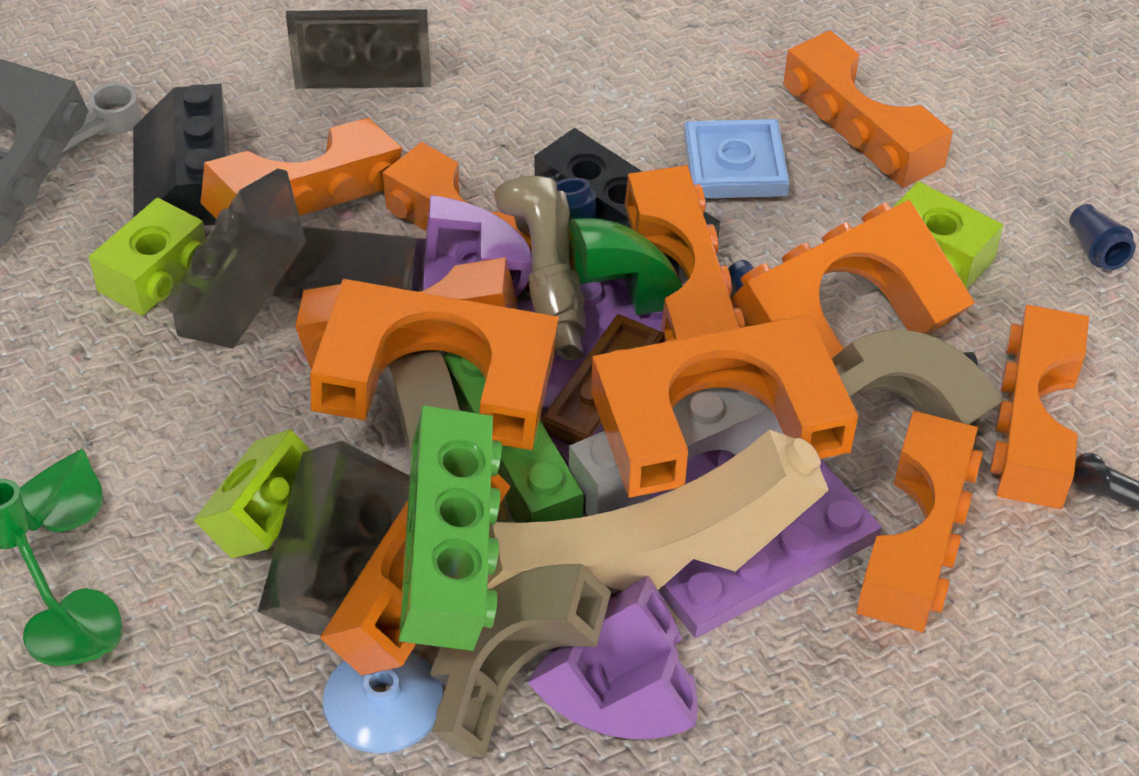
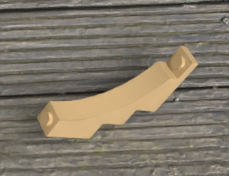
M769 429L750 446L721 466L694 481L644 502L581 518L549 522H496L494 525L489 524V537L498 539L499 550L495 572L493 575H488L487 589L491 590L505 580L530 569L556 564H583L606 587L621 591L649 576L657 590H659L693 559L736 572L829 491L820 469V457L813 446L801 438L795 439Z

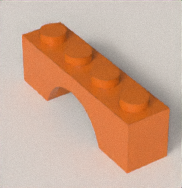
M831 30L788 49L783 85L792 95L797 96L821 120L826 121L850 145L856 147L902 188L946 166L953 130L922 105L908 107L890 106L876 102L862 94L855 86L860 54Z
M368 117L329 128L326 153L310 161L279 162L260 157L249 151L204 162L201 204L233 236L384 191L383 172L401 158L402 147Z
M422 141L383 172L386 208L396 217L406 219L424 231L427 230L430 195L466 202L460 197L458 162ZM491 212L518 231L532 253L531 236L517 229L514 216L501 212ZM527 282L524 289L530 292L529 283Z
M688 165L629 173L625 208L631 228L649 239L662 252L676 260L688 278V281L682 288L665 298L661 322L664 341L745 327L741 309L733 308L730 300L732 284L729 270L726 265H719L716 256L718 253L716 229L713 224H706L703 215L705 213V197L702 186L700 184L694 185Z
M506 257L454 265L442 280L421 291V293L517 309V297ZM341 284L303 291L295 328L310 368L313 366Z
M1026 304L1021 325L1011 323L1005 354L1014 355V362L1006 361L1000 392L1009 393V400H1003L1000 403L995 425V432L1004 433L1003 442L995 441L989 470L990 473L999 474L997 497L1063 509L1074 477L1078 433L1066 428L1051 417L1044 408L1040 398L1054 391L1075 388L1086 354L1089 316Z
M913 410L902 447L894 485L914 499L922 510L925 520L917 527L903 533L876 536L856 614L924 633L929 612L942 613L950 580L939 577L941 567L945 566L953 569L961 535L951 533L953 522L961 525L965 524L973 494L962 490L964 481L975 483L983 451L973 449L978 427Z
M497 473L496 476H491V488L500 489L501 504L511 486ZM408 501L320 636V639L361 676L402 667L416 645L415 643L399 641Z

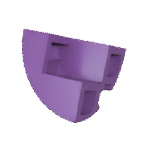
M430 195L421 291L442 280L454 265L506 257L516 297L518 298L528 282V275L531 273L532 254L528 244L519 232L500 217L480 207L455 199Z
M649 576L641 579L609 600L597 647L565 646L553 648L541 661L528 681L534 691L562 716L580 726L604 735L627 739H654L678 734L696 725L698 704L695 679L693 675L687 673L678 660V652L675 645L681 641L680 632L667 605Z

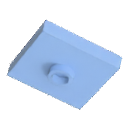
M778 119L684 122V141L688 168L694 185L700 184L702 186L705 198L788 196L789 178Z

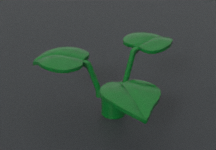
M83 449L51 465L20 488L12 480L0 479V549H11L18 546L42 600L48 607L47 610L39 612L30 618L23 632V642L27 652L32 658L46 665L68 666L98 659L104 653H110L119 644L123 633V624L118 607L111 598L100 591L89 588L78 589L68 594L59 603L54 598L26 537L28 530L36 531L41 526L53 532L75 529L90 521L100 511L104 499L102 487Z

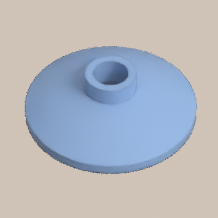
M412 651L402 667L363 676L344 660L330 675L324 689L323 708L325 718L333 733L350 747L377 754L397 752L418 743L433 729L437 708L443 697L442 684L430 675L432 670L431 664ZM382 685L391 686V688L385 692H376L373 690V688Z

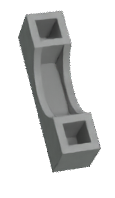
M709 388L700 390L686 396L673 407V412L688 448V459L713 450L730 451L736 456L769 429L783 434L774 413L766 404L758 398L736 389ZM605 431L569 446V470L584 493L583 509L588 516L641 503L648 500L651 494L628 498Z

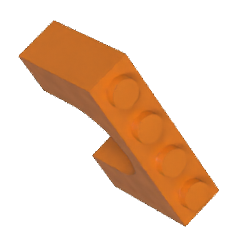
M910 199L893 208L887 202L875 207L861 218L863 223L851 228L848 222L835 227L822 237L824 243L814 248H811L808 242L795 247L781 258L782 264L770 269L767 263L755 267L740 278L743 286L730 299L734 308L741 309L746 327L772 322L777 319H789L811 314L831 358L844 348L828 324L821 309L819 289L823 275L832 272H849L870 280L885 294L908 331L925 333L927 335L954 321L974 305L975 301Z
M343 279L310 372L311 411L366 421L379 378L390 363L403 355L416 351H446L469 360L485 377L486 382L480 401L479 414L493 416L492 440L501 441V445L533 451L555 353L559 317Z
M811 314L789 319H777L772 322L737 329H725L716 333L684 339H672L663 343L627 350H615L610 353L592 356L591 394L628 498L676 489L685 485L688 448L673 412V407L686 396L704 389L730 388L746 392L758 398L774 413L784 435L807 441L817 451L820 459L851 453L858 414Z

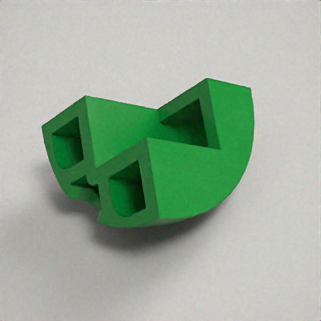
M596 218L570 219L569 264L571 270L578 273L580 284L625 278L636 315L663 311L665 298L683 287L677 272L667 257L642 234L608 220Z

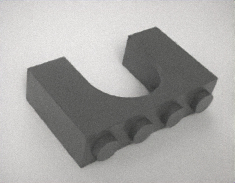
M0 59V127L11 130L16 134L10 150L0 161V248L10 240L14 226L25 209L35 201L41 184L51 169L58 165L63 150L74 133L81 129L89 112L75 81Z

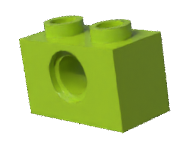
M917 181L893 207L910 199L968 290L995 260L1004 224Z
M157 197L88 257L97 291L144 316L158 302L165 300L171 291L190 273L198 270L209 257L203 221Z
M292 429L256 440L193 521L231 559L267 550L328 467Z

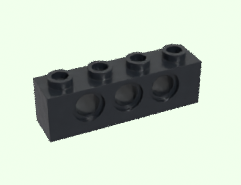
M575 127L534 155V176L550 178L555 182L569 178L588 180L590 188L596 192L595 218L616 222L631 228L625 208L628 174L643 171ZM705 212L703 215L706 224L714 225L719 239L720 221ZM662 252L677 272L681 284L684 283L688 278L683 268L671 256Z

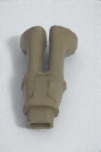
M522 176L508 180L496 188L494 197L498 210L503 214L514 216L517 229L531 236L532 272L528 275V283L535 313L559 317L555 351L566 361L577 360L584 355L580 338L585 334L586 328L585 302L583 294L580 292L579 275L571 270L569 265L570 210L566 193L557 191L556 182L546 177Z

